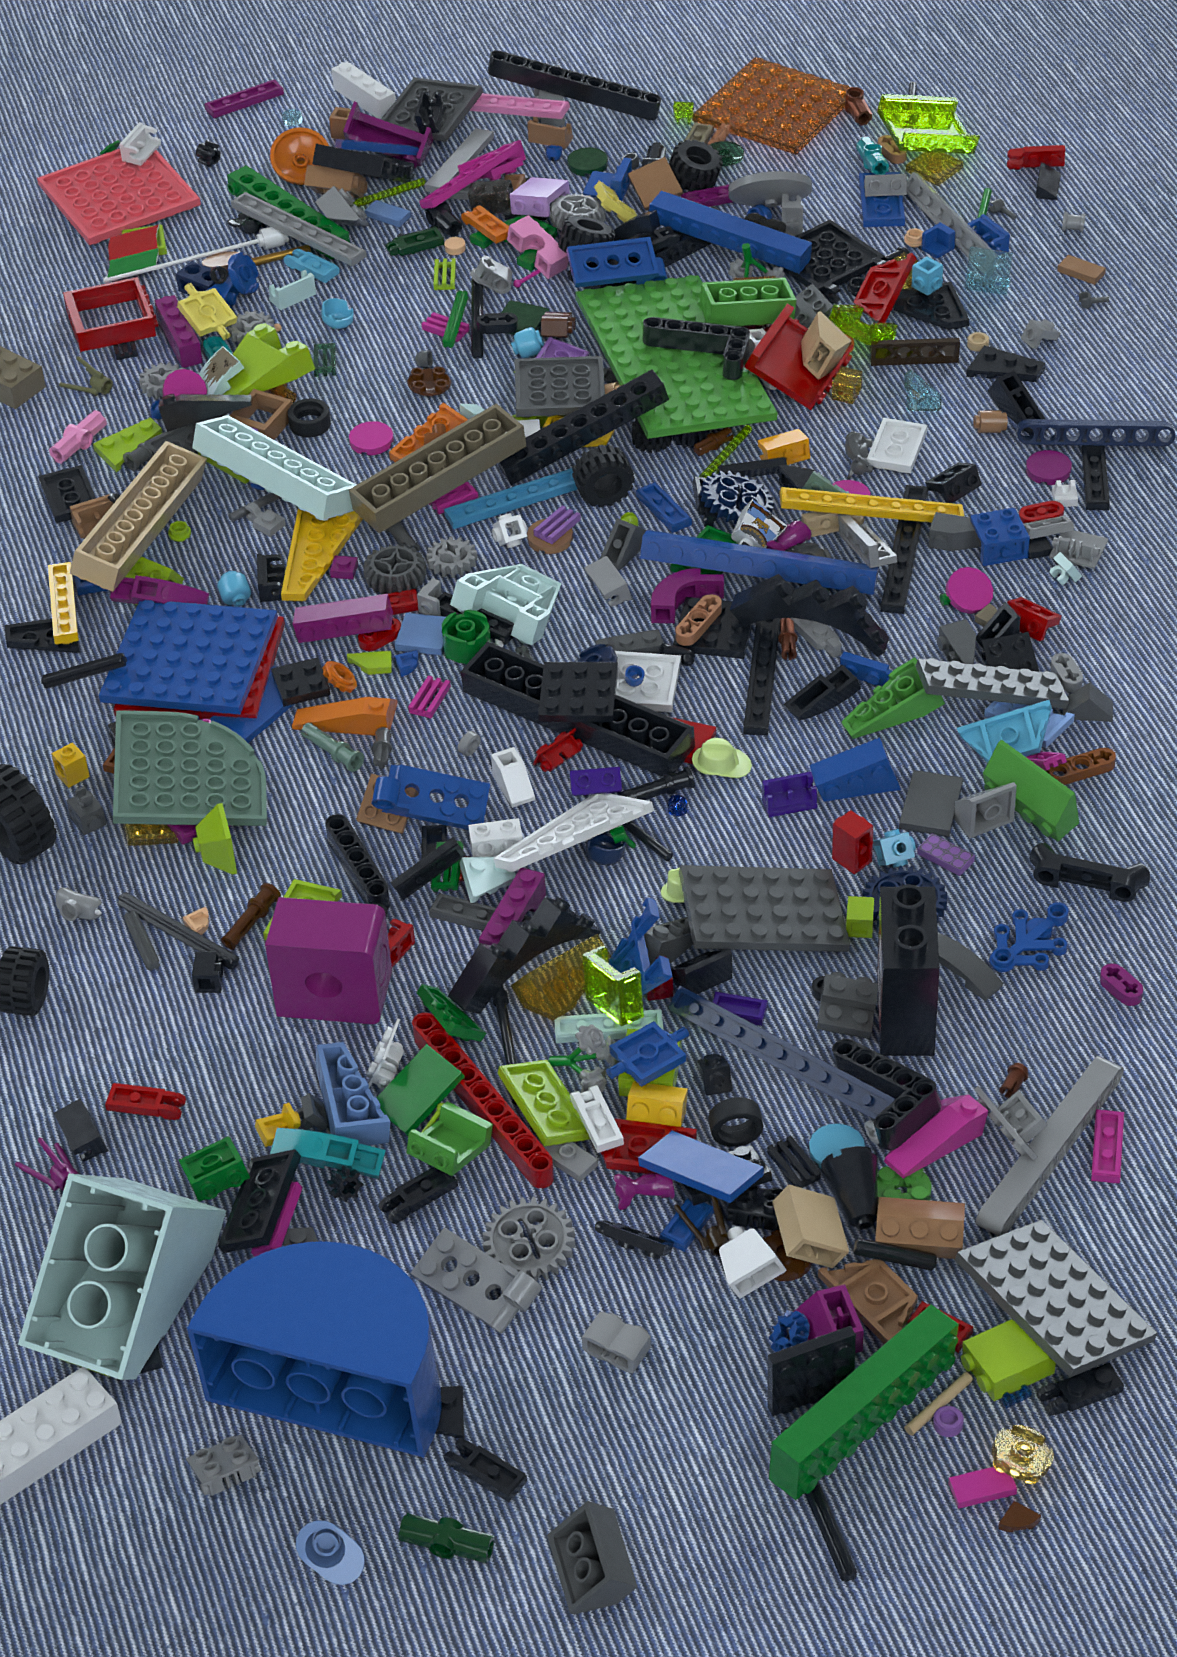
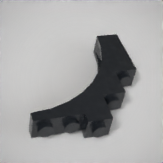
M777 574L735 594L730 607L732 614L743 626L775 618H797L832 626L864 644L877 657L885 653L889 640L887 633L865 611L868 601L854 585L830 596L827 589L822 587L817 580L793 590L791 585L780 574Z
M544 897L530 921L520 922L512 920L498 944H479L448 994V997L463 1011L481 1014L500 987L515 972L537 955L568 941L578 939L596 940L601 930L594 925L595 920L584 913L580 916L569 909L570 904L559 897L556 900Z

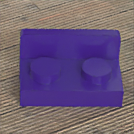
M620 767L570 771L572 795L621 792Z

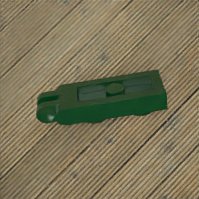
M437 227L396 237L391 242H388L385 247L391 256H404L444 245V237Z

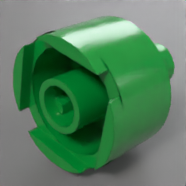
M464 610V614L456 615V612L448 615L442 622L444 656L454 662L467 665L487 642H491L490 626L486 616L474 610Z

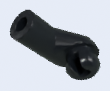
M665 643L661 644L659 654L680 655L681 663L685 666H690L694 663L695 653L691 649Z

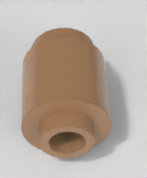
M979 410L978 414L974 415L973 426L974 429L978 430V433H1001V431L1007 430L1008 419L1006 412H1001V410Z

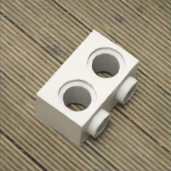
M519 818L468 825L472 857H496L523 839Z

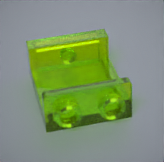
M834 304L829 320L844 334L866 345H871V341L895 339L897 324L872 323L870 326L860 321L864 310L863 307L859 305Z
M604 945L583 953L586 999L621 1027L643 1018L644 1010L640 971L635 967L622 973L617 971L609 964L608 948Z

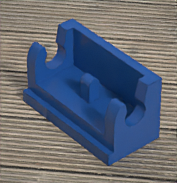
M985 214L968 223L971 228L975 226L973 230L998 256L1009 251L1010 233Z

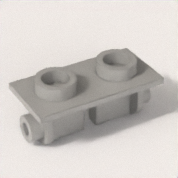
M907 174L865 175V196L907 195Z

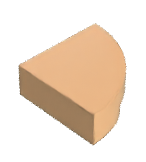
M203 907L184 916V925L203 935L209 926L207 908Z

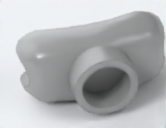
M65 887L57 890L56 906L64 919L68 921H74L77 918L93 920L101 916V911L96 909L102 903L99 898L84 895Z

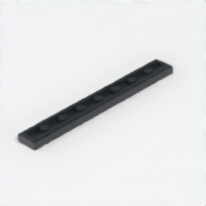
M906 485L903 499L927 501L929 487ZM898 520L892 549L897 555V562L889 564L880 612L905 613L923 522Z
M781 618L756 622L743 734L768 736Z

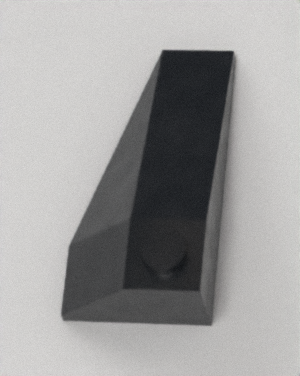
M169 394L162 397L158 408L168 432L252 406L253 398L252 395L180 394L175 396L174 394Z

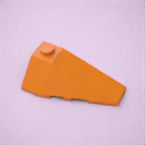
M362 697L300 708L296 711L292 729L302 730L306 723H312L323 732L376 736L375 733L378 728L386 727L391 729L398 702L396 699Z

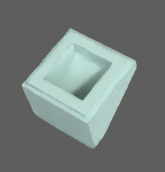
M477 404L459 405L460 414L468 420L485 410Z

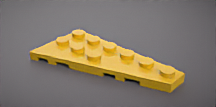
M298 508L281 591L282 601H306L332 564L335 555L340 553L363 520L355 511L322 521L316 519L311 513Z

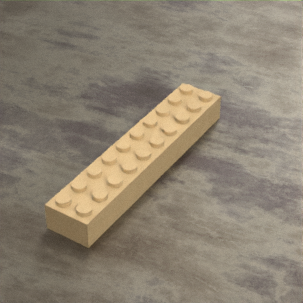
M165 441L75 550L70 574L113 592L202 480L207 458Z

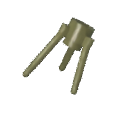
M79 356L76 357V360L85 366L86 371L92 375L89 382L92 388L59 383L60 387L91 393L95 396L99 393L103 395L108 394L113 386L112 379L104 376L103 373L97 371Z

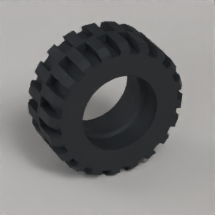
M0 764V852L10 862L24 864L51 848L56 841L57 831L54 827V820L50 816V811L45 806L43 798L37 793L34 785L16 767L10 764Z

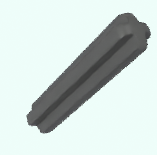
M136 911L126 913L124 915L125 923L146 969L149 971L158 969L160 967L158 956Z

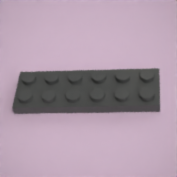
M933 658L918 659L915 666L926 694L1033 705L1050 700L1052 708L1067 709L1069 699L1057 674L1050 671L1036 672L1029 669H1009L1004 666L991 667L979 663L973 665L958 661H938Z

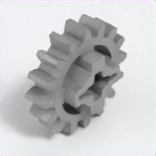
M256 310L253 312L245 311L244 315L238 313L237 323L228 326V332L231 334L229 338H232V342L238 341L239 345L245 335L259 324L266 323L275 328L274 320L271 319L270 315L265 316L263 311L257 314Z
M160 362L157 366L152 364L151 369L145 368L144 373H140L139 379L142 393H147L148 397L155 395V399H158L160 396L164 397L162 393L163 383L168 375L175 370L184 368H179L178 364L171 366V362H168L167 365Z
M450 536L448 540L441 538V543L433 542V547H428V553L426 554L427 564L430 570L434 569V574L441 572L442 577L450 574L454 578L456 574L464 576L463 571L471 572V567H476L477 550H475L474 544L470 545V540L462 542V537L453 540V537Z

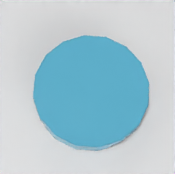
M828 1124L812 1134L809 1142L810 1158L821 1168L822 1161L832 1153L833 1157L842 1155L841 1149L855 1146L865 1147L864 1139L851 1126Z

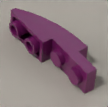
M135 575V578L124 577L113 592L111 591L110 599L111 601L130 604L152 600L154 603L164 604L172 601L207 605L209 593L175 582Z

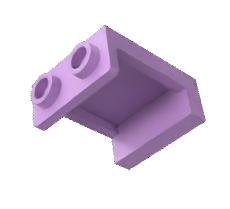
M531 177L510 194L512 214L540 217L550 216V203L554 202L561 195L566 196V194H570L569 180Z

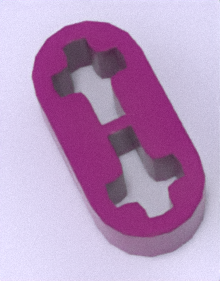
M1114 963L1102 967L1100 984L1116 999L1127 1006H1135L1142 1001L1143 985L1129 972Z

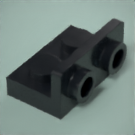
M959 462L925 482L926 487H929V491H936L939 494L943 493L946 503H954L982 484L976 464Z

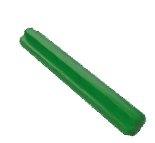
M459 290L456 293L442 339L444 348H452L454 346L468 301V292L465 290Z

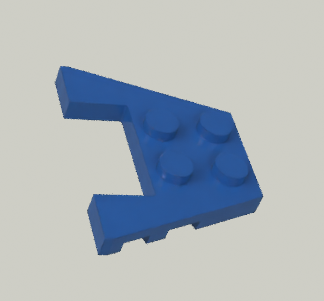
M649 897L642 904L646 907L640 917L635 916L633 919L630 935L628 938L623 937L606 964L613 1002L621 1007L672 978L668 958L659 956L650 966L644 934L660 916L656 900Z

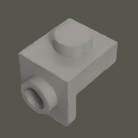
M1030 319L1021 336V340L1031 348L1037 349L1042 338L1057 341L1061 333L1048 320L1037 321Z
M432 578L421 588L417 594L419 613L441 616L440 603L437 599L442 595L441 581Z

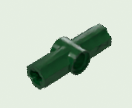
M407 1513L402 1518L398 1533L399 1541L429 1548L432 1554L442 1559H452L456 1555L487 1563V1561H490L495 1543L493 1535L464 1528L459 1521L449 1517H442L439 1521Z

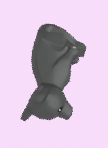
M855 431L850 432L845 440L846 454L852 460L847 479H850L853 474L863 475L866 472L872 473L873 466L867 460L869 453L867 448L872 447V440Z

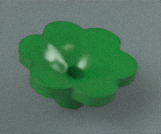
M117 140L109 144L100 152V155L116 150L121 142Z

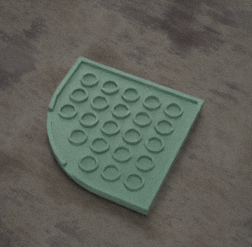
M116 711L113 824L198 825L217 804L223 803L229 826H267L266 775L263 764L255 756L254 749L241 736L215 721L208 723L198 720V716L192 714L160 711Z

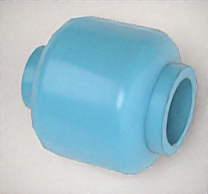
M533 327L516 332L514 334V342H511L515 355L520 354L522 358L538 355L545 345L540 331L535 330Z
M228 571L218 581L217 588L221 598L229 606H242L251 596V589L247 579L240 572Z

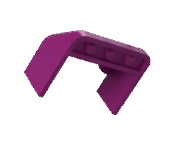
M355 101L343 130L346 140L418 147L417 156L381 153L401 161L414 163V169L417 166H422L433 142L431 128L427 127L425 134H421L360 112L358 102Z

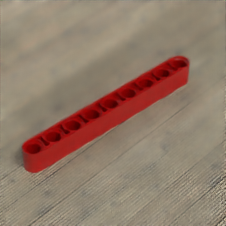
M427 1012L414 1016L412 1020L414 1042L421 1050L426 1044L429 1045L463 1073L465 1077L453 1089L474 1115L493 1123L492 1138L533 1187L539 1189L549 1187L554 1181L553 1159L548 1151L452 1036L445 1031L435 1016Z

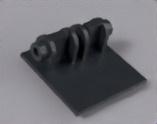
M1029 632L981 641L984 651H981L982 660H987L988 666H1004L1009 669H1029L1039 672Z
M757 1186L746 1189L729 1203L727 1207V1221H732L733 1225L747 1226L750 1215L749 1227L753 1228L755 1216H758V1229H761L763 1217H765L764 1229L779 1230L772 1201L783 1189H764Z

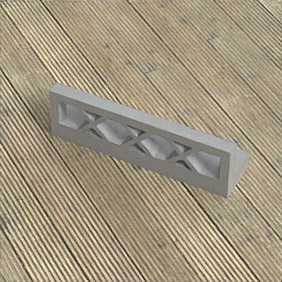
M838 514L840 537L870 568L897 562V555L866 524L858 525L849 515Z

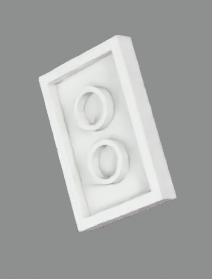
M883 418L868 454V462L878 469L911 474L927 433V425Z

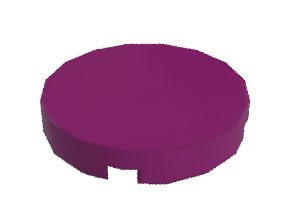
M1054 450L1038 451L1030 455L1026 461V474L1036 483L1041 484L1042 481L1047 482V485H1055L1056 481L1061 480L1062 483L1070 477L1072 462L1069 457L1061 452Z

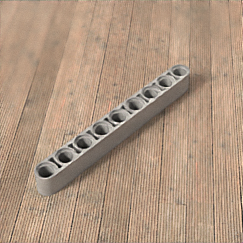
M1100 1056L1094 1058L1046 1123L1048 1125L1029 1144V1147L1038 1157L1033 1160L1026 1153L1018 1158L981 1207L976 1218L977 1226L997 1236L1008 1233L1094 1118L1096 1109L1100 1110L1117 1087L1124 1071L1122 1066Z

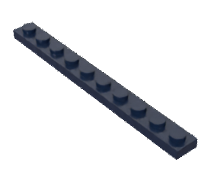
M682 986L678 987L667 1008L872 1119H875L877 1115L896 1100Z

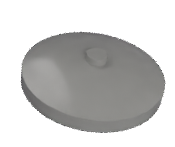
M787 171L747 175L736 179L728 186L729 199L746 206L763 204L766 207L781 206L782 194H788L789 201H796L797 195L804 199L812 192V180L808 176Z

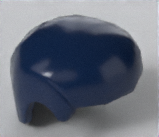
M599 834L587 840L585 849L589 858L596 864L610 866L621 860L625 852L626 842L615 844L613 837Z

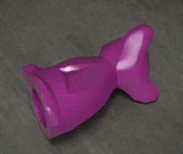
M793 521L790 524H786L787 528L778 536L776 542L774 540L768 541L766 548L780 551L788 550L796 544H802L810 540L812 536L811 530L805 523Z
M658 1173L645 1174L635 1180L622 1174L613 1176L616 1182L615 1194L620 1199L618 1202L619 1210L629 1207L636 1194L675 1198L672 1179Z

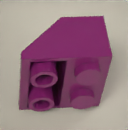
M845 1284L816 1291L793 1311L804 1314L808 1319L810 1326L808 1340L851 1326L856 1334L855 1353L863 1351L864 1330Z

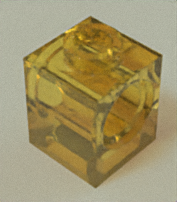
M841 366L832 382V400L853 404L862 390V371Z

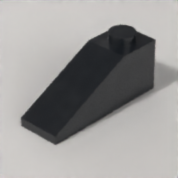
M1015 370L998 377L988 389L997 407L1002 412H1006L1007 416L1017 425L1025 419H1045ZM1031 428L1023 429L1029 435L1033 433Z

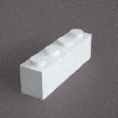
M348 61L332 68L334 89L352 102H358L361 108L376 118L382 119L396 101L393 91Z

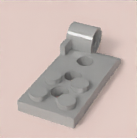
M445 1227L410 1273L413 1278L500 1334L504 1332L519 1310L527 1311L542 1290V1286L526 1273L517 1271L509 1265H503ZM451 1260L457 1261V1267L453 1271H444V1266L447 1262ZM470 1275H479V1281L476 1285H466V1280ZM495 1288L502 1290V1294L498 1299H488V1294L491 1290Z

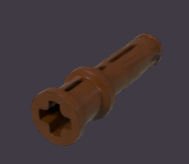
M263 883L260 886V892L255 898H250L245 912L225 936L221 938V942L226 948L234 950L257 920L267 916L269 908L274 902H277L278 897H281V893L275 886L270 883Z

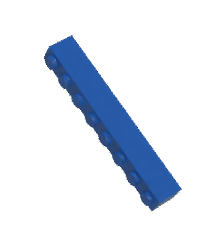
M661 191L649 204V211L657 210L660 225L664 227H671L673 230L742 254V245L749 243L753 258L787 270L800 273L811 260L812 242L664 191Z

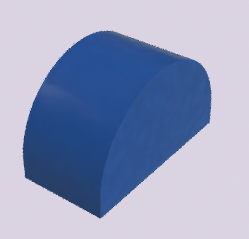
M326 1241L297 1243L279 1247L249 1259L224 1276L205 1296L191 1319L187 1331L206 1401L425 1457L439 1424L441 1388L424 1300L411 1278L395 1263L369 1249L351 1244Z

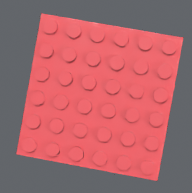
M120 149L37 178L41 189L89 245L97 244L112 236L120 235L122 230L152 224L158 220L201 205L199 196L157 150L153 152L142 166L122 161Z

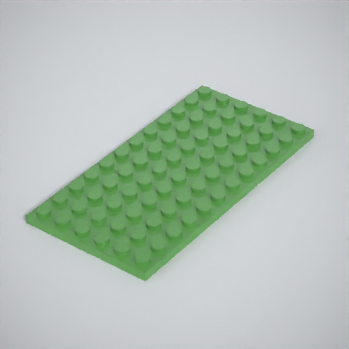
M699 275L668 278L665 281L650 280L639 285L627 283L622 286H606L604 288L585 289L576 292L575 299L619 385L622 386L653 369L665 386L669 400L637 417L647 439L777 420V411L754 373L744 368L741 378L737 380L724 378L723 354L652 347L643 343V321L649 317L707 323L699 305L702 282Z

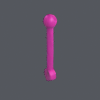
M538 269L520 280H514L513 285L516 288L520 287L523 282L541 273Z

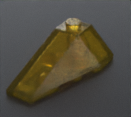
M598 934L530 971L513 983L511 988L525 1009L554 1021L574 1009L578 1003L577 1001L587 991L588 986L598 976L611 955Z

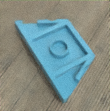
M1046 700L958 727L957 731L959 736L987 763L1001 739L1027 757L1041 751L1052 706L1050 700Z

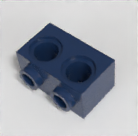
M193 261L189 262L176 273L178 291L189 295L184 289L189 283H192L197 291H206L217 284L210 278L212 268ZM216 270L215 274L217 276V279H220L218 271Z

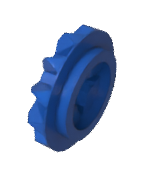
M787 1310L784 1316H777L778 1323L775 1326H771L774 1332L768 1337L772 1341L771 1349L775 1352L806 1342L810 1332L809 1321L804 1314L798 1311L792 1312ZM787 1328H790V1330H789V1334H790L789 1337H790V1339L786 1338V1336H787V1332H786Z

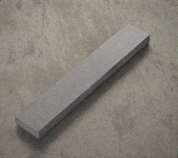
M475 128L427 181L425 191L434 192L458 176L459 170L457 166L476 158L492 141L494 131Z

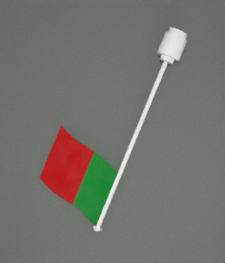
M159 225L139 229L110 238L108 245L110 265L108 276L104 277V283L257 243L260 247L263 246L265 250L285 245V242H289V236L272 227H267L259 230L255 240L157 265L159 254L157 232Z

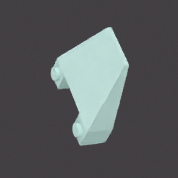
M523 564L469 573L457 580L450 605L457 608L463 614L464 610L478 611L482 608L514 623L511 636L517 638L523 644L533 645L543 637L561 583Z

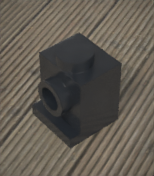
M195 952L192 971L195 993L222 992L220 978L223 977V963L218 962L219 956L217 952Z

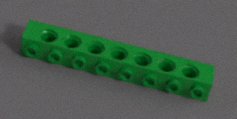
M247 165L227 175V188L232 195L238 197L246 192L350 243L348 231ZM319 251L321 254L325 255L329 259H334V257Z

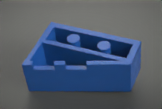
M880 737L809 765L823 802L901 790L895 770Z

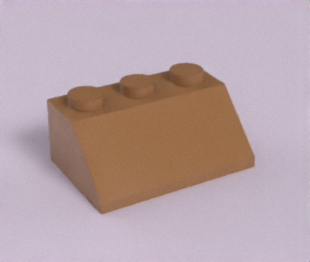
M879 1197L875 1241L933 1253L937 1258L955 1259L957 1252L963 1250L965 1203Z

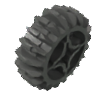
M389 544L386 548L380 546L379 551L373 550L372 555H367V560L364 561V579L368 584V588H372L374 593L387 594L412 589L417 590L418 586L423 585V580L426 579V562L421 552H417L416 548L410 549L408 545L402 547L400 544H397V546Z

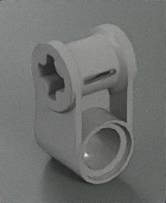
M482 256L480 264L470 273L475 282L494 290L496 293L505 294L511 289V269L488 256Z

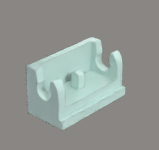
M303 270L301 271V279L282 288H275L274 284L270 285L269 301L279 310H283L316 295L314 275L312 273L307 274V271Z

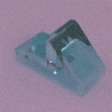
M913 370L905 373L904 388L909 394L906 398L907 410H941V394Z

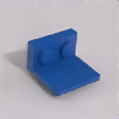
M624 157L621 164L616 168V174L593 171L585 186L583 195H591V198H597L598 194L594 186L598 181H601L614 190L619 200L623 201L631 183L628 173L632 172V158Z
M1015 508L971 515L970 521L981 541L980 561L983 566L1028 558L1030 536Z

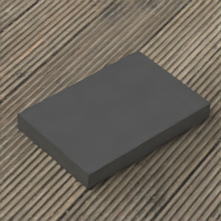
M913 770L899 821V829L950 836L954 821L955 801L959 800L963 786V777Z

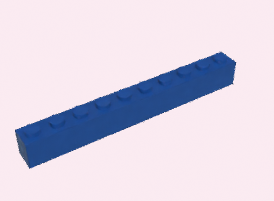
M647 530L642 537L640 559L768 579L780 574L785 581L807 584L817 580L822 587L844 590L854 585L860 593L874 595L879 572V566L870 568L865 563Z

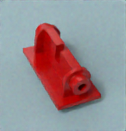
M574 728L568 733L562 732L549 746L548 744L541 746L536 751L537 756L533 765L535 766L540 762V767L544 772H551L564 763L565 760L560 754L568 760L581 752L583 747L582 741L573 737L576 729Z

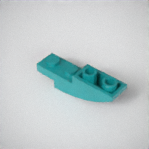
M277 1128L270 1154L296 1149L301 1155L299 1163L323 1169L327 1166L342 1170V1166L346 1165L350 1172L355 1169L360 1175L379 1179L386 1150L360 1144L359 1140L301 1129Z

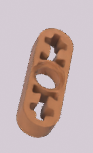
M712 594L703 596L676 626L675 636L678 644L683 646L694 644L722 612V600L719 596ZM702 618L704 621L695 622L693 619Z

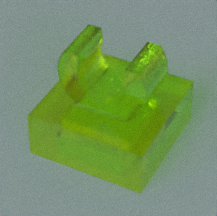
M674 102L673 111L677 125L680 124L681 118H687V125L691 124V118H694L695 114L694 102Z

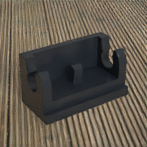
M421 91L414 116L419 133L425 134L427 127L431 128L432 133L440 132L446 105L443 104L438 92H435L436 100H431L427 91Z
M257 554V582L260 602L282 600L281 591L285 576L284 564L272 565L270 563L272 561H280V555Z
M81 1098L54 1112L73 1153L77 1155L86 1149H90L80 1156L82 1161H87L102 1152L106 1153L109 1151Z

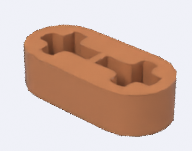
M884 135L878 138V144L882 146V155L894 164H901L906 161L907 149L895 137Z

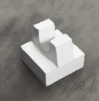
M1061 480L1056 481L1055 485H1052L1053 501L1060 502L1064 507L1078 506L1075 480H1070V485H1062Z

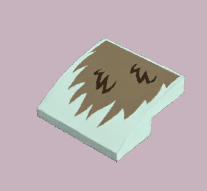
M224 346L220 348L207 361L199 373L205 382L207 395H222L228 391L231 386L227 381L243 370L244 367Z

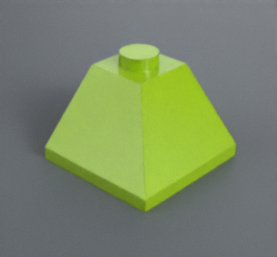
M219 803L195 827L197 837L192 839L195 853H201L204 863L233 875L237 874L232 839L223 803Z

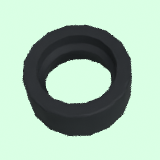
M308 398L296 401L288 410L290 430L300 437L308 438L322 435L331 426L329 406L320 399ZM304 416H319L313 420H300Z
M744 1097L725 1099L716 1104L709 1112L708 1120L713 1139L720 1145L727 1147L743 1146L756 1140L763 1131L764 1125L760 1108L752 1099ZM733 1119H749L735 1126L723 1125Z

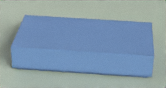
M375 200L365 210L368 218L399 228L411 217L409 210Z

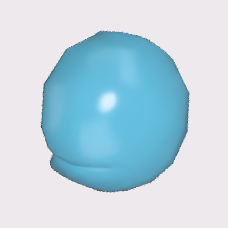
M332 298L323 302L321 316L327 326L334 329H344L352 324L354 311L353 308L351 310L348 308L347 301Z

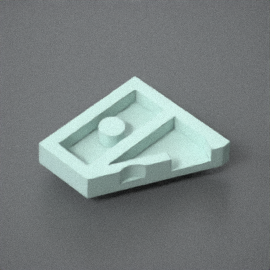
M462 857L460 861V868L470 903L477 902L479 897L486 893L491 895L497 892L499 888L509 886L516 876L515 871L509 872L505 869L496 868L493 860L494 857Z

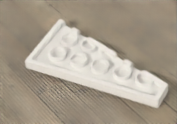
M610 793L592 794L494 857L495 867L509 872L518 871L522 867L653 812V804L650 801Z

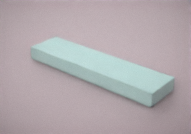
M662 1010L554 1017L556 1043L579 1042L575 1035L579 1032V1027L582 1025L587 1027L591 1024L603 1032L604 1040H607L608 1036L611 1039H622L626 1037L627 1029L639 1030L653 1021L663 1029Z

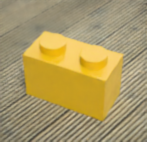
M633 1081L628 1094L626 1120L681 1127L686 1114L688 1089L651 1083L641 1087L636 1081Z

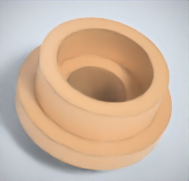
M916 228L908 230L904 236V242L914 248L921 246L923 231Z

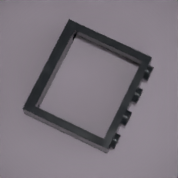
M320 144L315 146L313 165L410 184L415 175L413 174L414 163Z

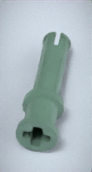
M306 723L303 726L302 731L304 732H301V735L331 754L332 760L337 763H343L346 769L351 772L357 771L364 762V754L359 750L354 751L345 741L335 740L312 723Z

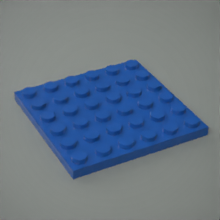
M152 600L139 601L117 651V654L124 653L128 662H126L125 667L108 672L99 693L100 702L240 715L278 619L277 610L172 601L165 604L154 603Z

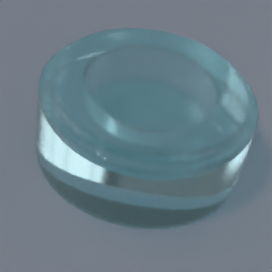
M297 109L286 110L282 114L283 124L286 126L301 124L302 113Z

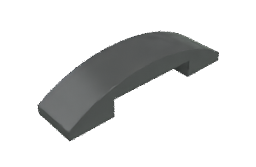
M938 933L939 963L965 980V988L986 1001L1003 987V982L976 954L954 939Z

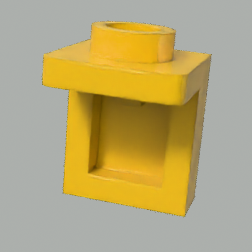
M285 1103L280 1114L256 1119L254 1127L265 1147L273 1144L277 1128L298 1129L301 1126V1120L298 1112L293 1110L291 1104Z

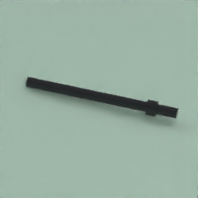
M502 985L493 995L492 1000L493 1005L497 1008L506 1065L517 1064L507 1004L509 1003L508 993L504 990V985ZM511 1096V1098H512V1103H513L514 1105H517L516 1102L514 1101L513 1097Z

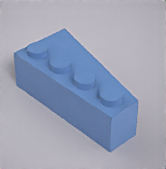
M344 1042L316 1045L315 1067L330 1133L359 1140V1143L364 1145L389 1143L391 1121L380 1109L381 1104L370 1092L368 1082L365 1077L362 1078L358 1066Z

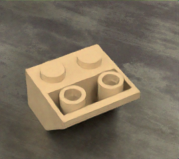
M821 311L816 314L801 341L803 365L818 380L835 369L851 342Z

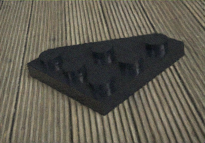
M952 282L942 283V287L928 296L915 288L902 289L893 306L896 312L948 330L969 326V318Z

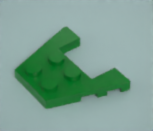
M520 215L504 223L509 226L527 215ZM530 216L554 239L556 238V227ZM480 231L470 235V242L483 249L493 243L492 240ZM525 250L523 254L517 257V265L533 271L537 250Z

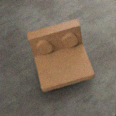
M371 774L356 820L366 825L400 834L404 833L409 817L385 813L372 805L375 782L381 776ZM412 787L405 789V793L409 797L418 796L416 789Z

